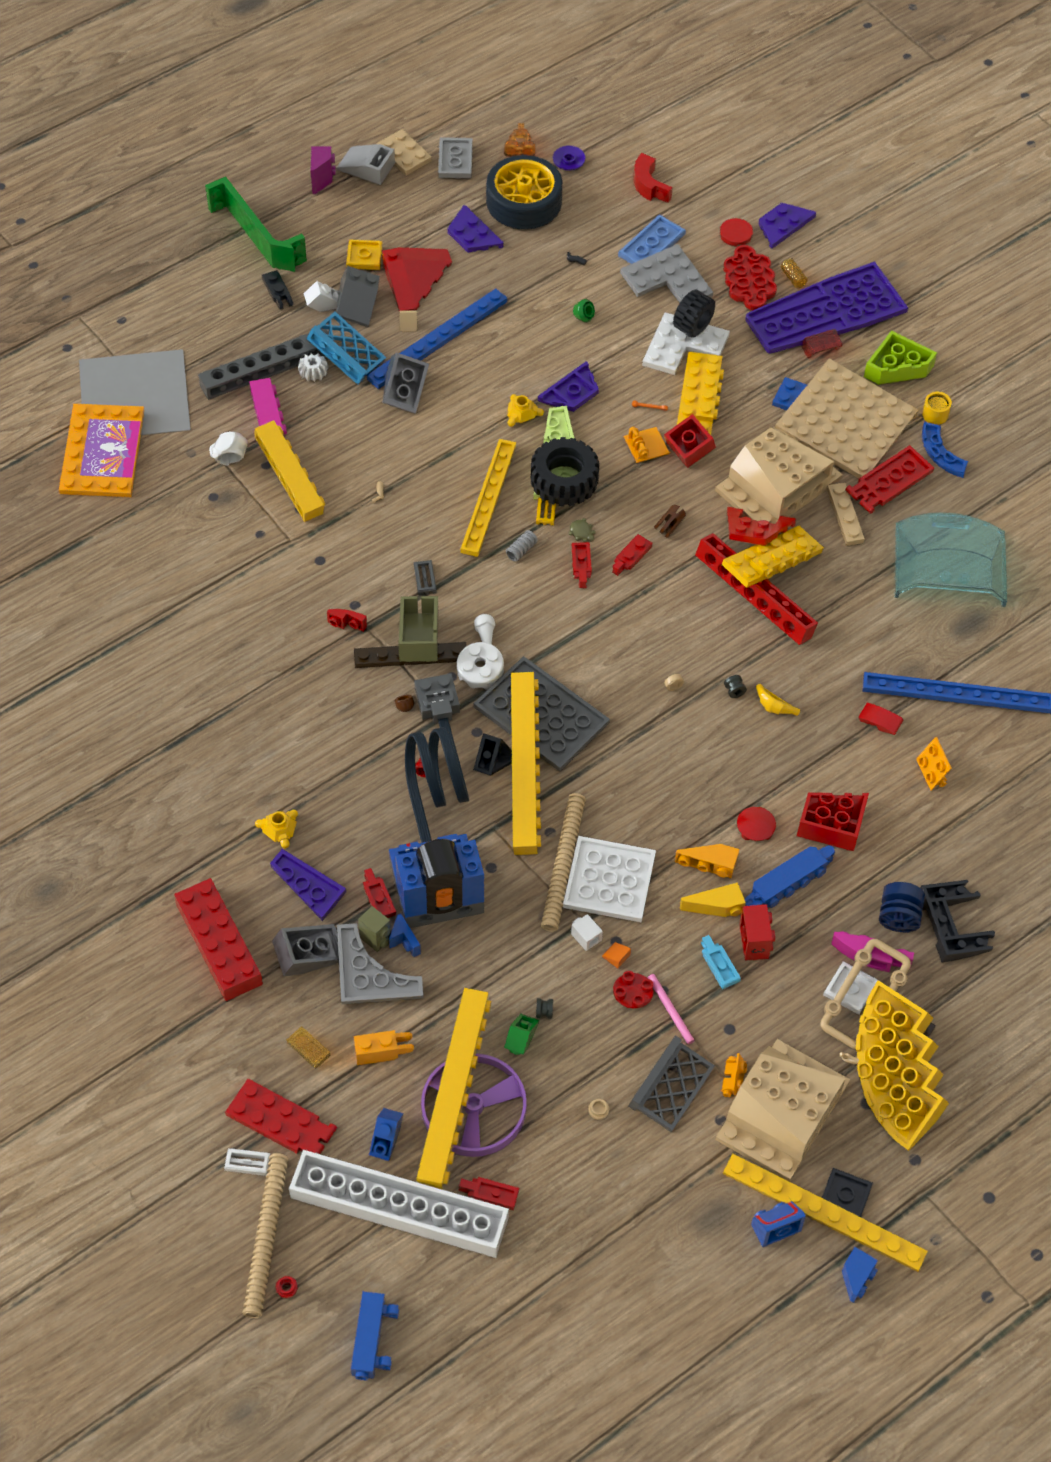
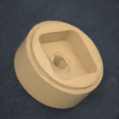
M674 674L669 676L664 684L667 690L675 691L683 686L684 680L681 674Z

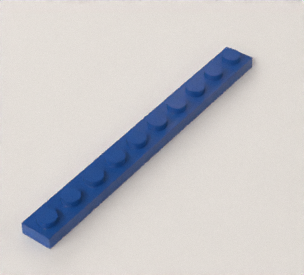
M495 288L399 354L420 361L507 303V297ZM390 360L367 375V380L378 390L385 386Z
M864 672L862 692L1051 714V693Z

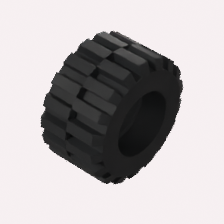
M697 289L690 291L681 300L673 317L674 327L692 338L698 336L710 323L715 312L716 302Z

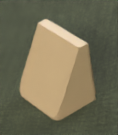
M400 311V332H416L417 311Z

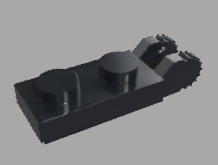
M278 270L262 274V280L280 310L283 309L282 300L285 299L289 306H293L292 297Z

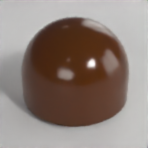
M410 694L401 695L394 700L399 711L408 712L414 707V699Z

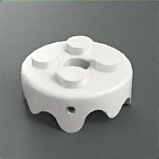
M476 642L466 646L460 652L457 659L458 677L460 681H465L470 688H484L488 690L503 676L504 659L501 652L495 646L485 642ZM477 661H484L486 663L483 667L475 665Z

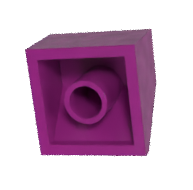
M311 146L310 171L312 194H317L333 182V175H336V165H333L335 163V153H332L331 146Z

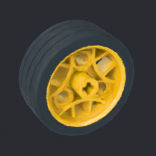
M517 155L505 158L495 164L487 175V209L498 222L514 229L525 230L544 226L551 222L561 210L562 176L552 163L543 158L531 155Z

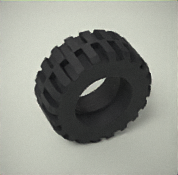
M560 437L557 440L556 438L551 439L549 443L546 441L541 447L536 449L531 459L530 478L534 492L540 495V498L544 501L548 500L549 504L552 505L559 504V506L564 507V505L574 506L575 503H583L584 499H589L597 489L600 467L598 456L589 445L586 446V443L581 440L576 441V438L566 439V437ZM566 466L576 469L579 473L572 477H560L553 474L551 470Z

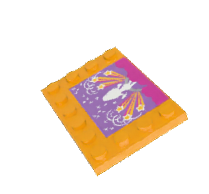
M73 403L59 485L60 494L132 497L145 412L144 406Z

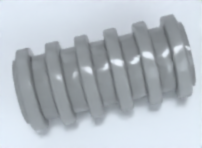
M526 530L524 534L506 549L507 556L512 561L517 562L538 542L536 535Z

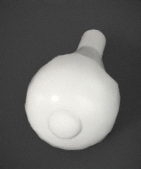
M481 614L475 618L474 628L479 633L482 642L492 645L495 620L491 615Z

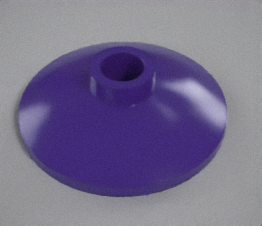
M562 146L554 152L553 162L560 169L576 170L585 163V154L578 147Z

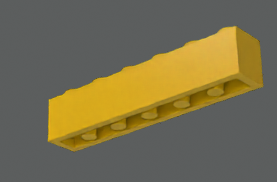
M273 420L255 428V439L303 521L306 522L324 514L325 501L322 496H318L314 482H310L308 479V472L305 468L301 467L298 455L292 452L291 443L288 439L285 440L281 426H277Z

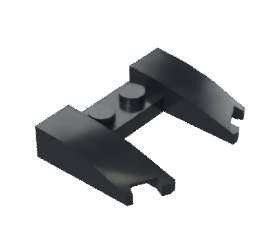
M968 880L921 885L920 887L925 893L922 910H927L938 940L936 948L942 963L973 957L990 952L993 949V946H988V939L994 938V930L959 935L948 906L981 897L978 891L970 893L964 887L969 882Z

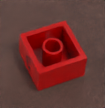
M693 414L664 434L669 447L687 468L716 448L713 437Z
M767 904L743 906L739 927L745 961L769 959L770 951H773L775 931L771 930L772 913L768 912Z

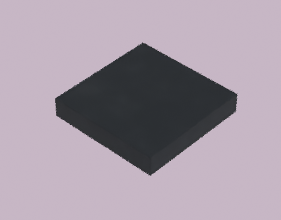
M832 1168L822 1198L861 1217L873 1182Z

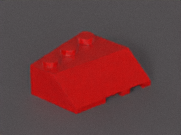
M808 792L796 836L854 852L869 793H862V795H852V793L833 795L832 793Z

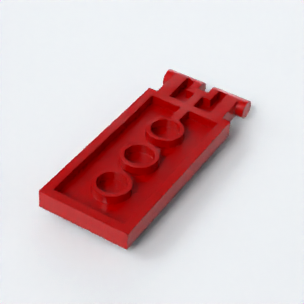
M909 445L859 478L858 484L855 486H847L845 491L856 501L861 498L859 504L871 514L875 510L874 507L879 504L881 506L885 505L934 471V467Z
M250 1079L246 1080L225 1111L226 1116L296 1154L299 1151L303 1152V1150L321 1154L325 1146L319 1142L328 1143L337 1129L336 1125L330 1123L327 1126L319 1121V1116Z

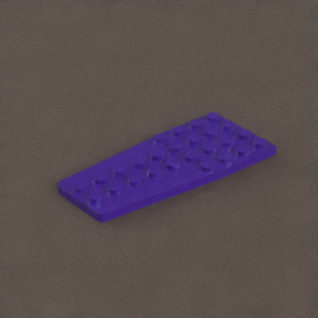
M872 262L829 277L746 314L745 321L766 352L771 354L865 328L907 313L908 307L876 262Z

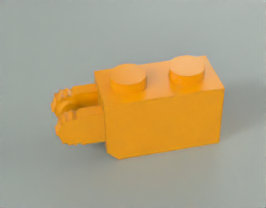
M395 1030L354 1036L357 1065L392 1061L397 1059L399 1054L413 1052L414 1045L410 1043L397 1045L399 1042L411 1040L412 1034L410 1032L395 1033Z

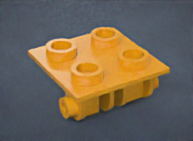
M631 427L628 435L624 436L636 463L670 454L657 427L643 431Z
M935 737L916 759L930 791L937 785L940 787L946 786L947 778L945 776L952 769L938 738Z

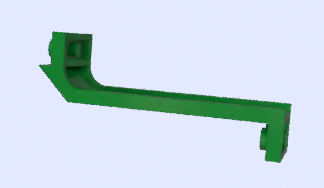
M226 176L205 185L209 211L213 213L227 207L272 268L296 272L295 266L307 262L305 237L302 233L285 241L275 240Z

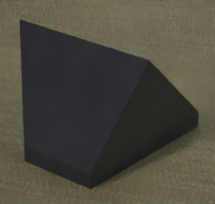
M483 733L473 770L493 775L512 764V750L503 739Z

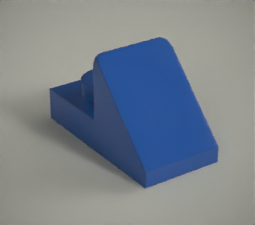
M399 914L389 938V947L393 948L402 943L406 952L410 951L412 956L416 957L421 954L420 943L402 914Z

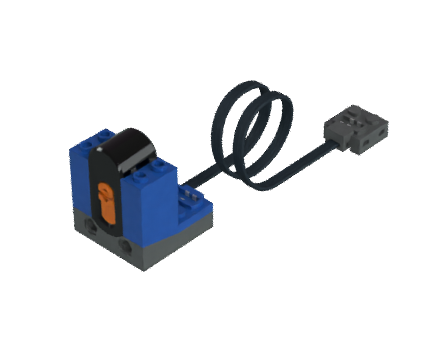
M451 673L414 680V689L422 720L432 718L433 723H439L440 728L431 731L428 743L422 732L409 734L405 745L406 781L421 843L417 841L398 845V848L389 849V861L402 915L410 928L484 913V871L476 841H468L467 834H452L437 837L435 840L431 839L416 776L415 750L417 744L435 807L446 806L438 764V744L440 738L459 803L469 801L467 787L449 721L453 720L452 714L460 713V704Z

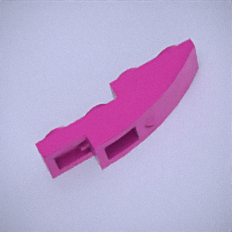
M834 931L831 944L838 951L855 961L854 957L857 951L864 949L868 941L874 938H869L866 935H852L844 931ZM874 947L871 952L872 959L867 967L889 972L891 966L901 967L903 963ZM898 949L897 951L910 959L912 965L914 953L905 949Z

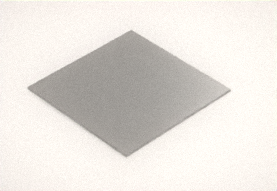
M183 349L79 360L82 404L144 406L145 412L141 435L190 430Z

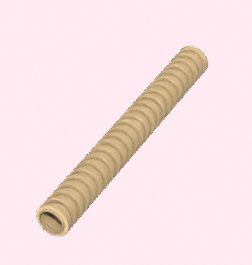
M572 793L568 797V805L558 843L559 847L557 848L552 878L550 880L551 884L549 885L546 905L544 907L545 911L543 912L541 927L550 932L557 931L559 928V919L561 918L565 892L586 798L579 793Z
M280 1153L271 1154L269 1157L271 1161L268 1162L267 1180L265 1181L266 1186L264 1187L265 1192L262 1199L263 1205H261L262 1211L259 1214L260 1218L258 1220L260 1224H258V1231L256 1232L258 1237L255 1238L253 1263H251L252 1269L249 1272L251 1276L248 1277L249 1283L247 1287L249 1289L246 1290L245 1309L242 1312L249 1318H259L262 1316V1304L265 1301L263 1298L266 1295L265 1290L267 1289L265 1284L268 1283L267 1277L270 1270L269 1264H271L272 1245L275 1242L274 1238L276 1236L274 1232L277 1230L276 1225L278 1224L277 1219L279 1218L278 1213L281 1206L280 1200L282 1199L281 1194L284 1187L283 1181H285L284 1175L286 1174L285 1169L288 1162V1157Z

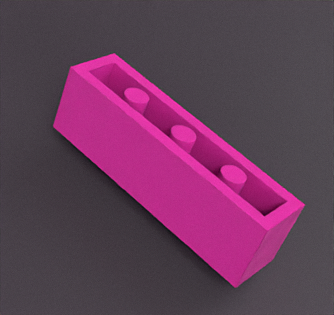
M270 378L249 381L259 426L274 420L277 426H281L284 435H287L286 425L281 422L284 421L283 413L278 411L280 402L278 397L275 398V395H277L275 384H271Z

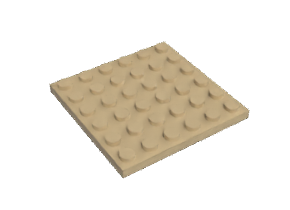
M829 358L776 423L775 428L783 430L787 435L797 439L799 443L833 460L834 465L859 479L877 467L917 415L918 409Z

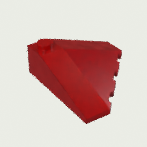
M398 247L382 251L383 267L399 312L415 311L419 308L420 303L418 302L422 297L426 298L432 290L431 285L434 282L437 283L444 275L443 269L450 267L452 264L448 249Z

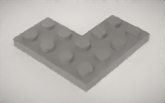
M678 244L620 269V274L637 297L664 285L668 286L679 303L690 291L695 289L709 297L713 296L711 288Z

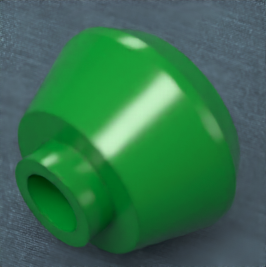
M582 299L574 305L573 314L580 321L590 322L595 315V307L589 299Z

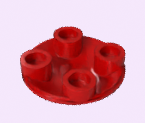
M749 807L739 814L737 827L742 838L745 840H769L776 829V820L772 813L765 808Z
M626 971L614 983V997L624 1007L632 1009L644 1007L653 998V982L644 975Z

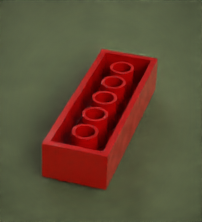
M209 878L175 893L176 905L225 1002L263 985L261 973L212 879Z

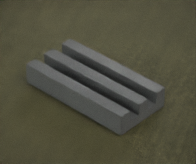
M432 560L414 562L418 595H422V593L427 595L429 592L436 594ZM425 565L429 566L432 587H428ZM418 566H421L424 588H421Z

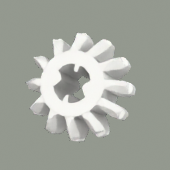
M312 352L309 356L304 355V358L300 359L298 366L301 377L306 378L307 382L310 380L315 382L316 379L322 380L326 376L328 369L324 356L320 357L319 353L313 355Z

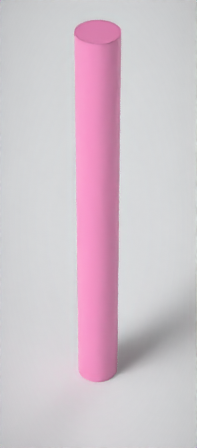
M655 974L649 975L648 979L652 980L655 992L688 1045L692 1044L695 1041Z

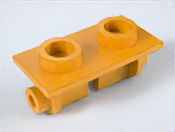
M737 1053V1058L729 1056L726 1060L724 1074L725 1076H731V1078H723L721 1091L724 1097L736 1096L743 1083L744 1073L747 1072V1063L740 1053Z

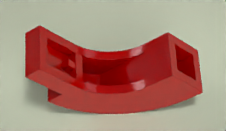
M641 153L636 159L634 166V185L636 190L649 201L655 197L669 203L672 198V187L655 180L651 176L655 171L656 158Z

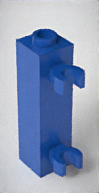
M362 1292L351 1364V1374L358 1380L374 1379L375 1368L391 1370V1357H379L377 1354L383 1316L398 1319L399 1305H385V1294Z

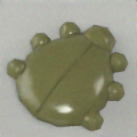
M586 518L572 522L569 535H573L576 541L581 539L582 542H587V540L591 542L594 541L595 537L593 535L596 531L591 530L593 525L588 524Z

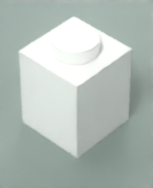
M588 914L583 918H577L572 923L571 935L585 951H588L602 941L603 931Z

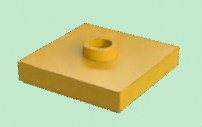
M349 240L346 268L350 266L356 269L380 270L383 241Z

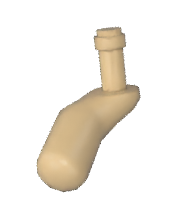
M381 481L376 484V491L379 496L372 499L373 503L384 498L383 483Z
M839 1053L843 1061L858 1065L859 1059L848 1053Z

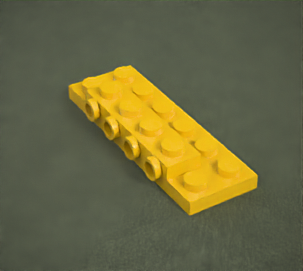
M688 352L677 425L693 414L711 435L713 420H717L718 409H715V406L719 407L720 396H717V393H721L722 383L719 380H723L724 370L721 369L723 356Z
M797 526L785 533L779 534L776 539L765 546L757 544L725 558L722 565L747 588L762 580L770 579L773 575L782 573L790 567H795L803 561H808L810 558L821 554L824 547L801 526Z

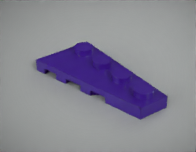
M283 849L270 862L271 868L322 921L346 893L345 887Z

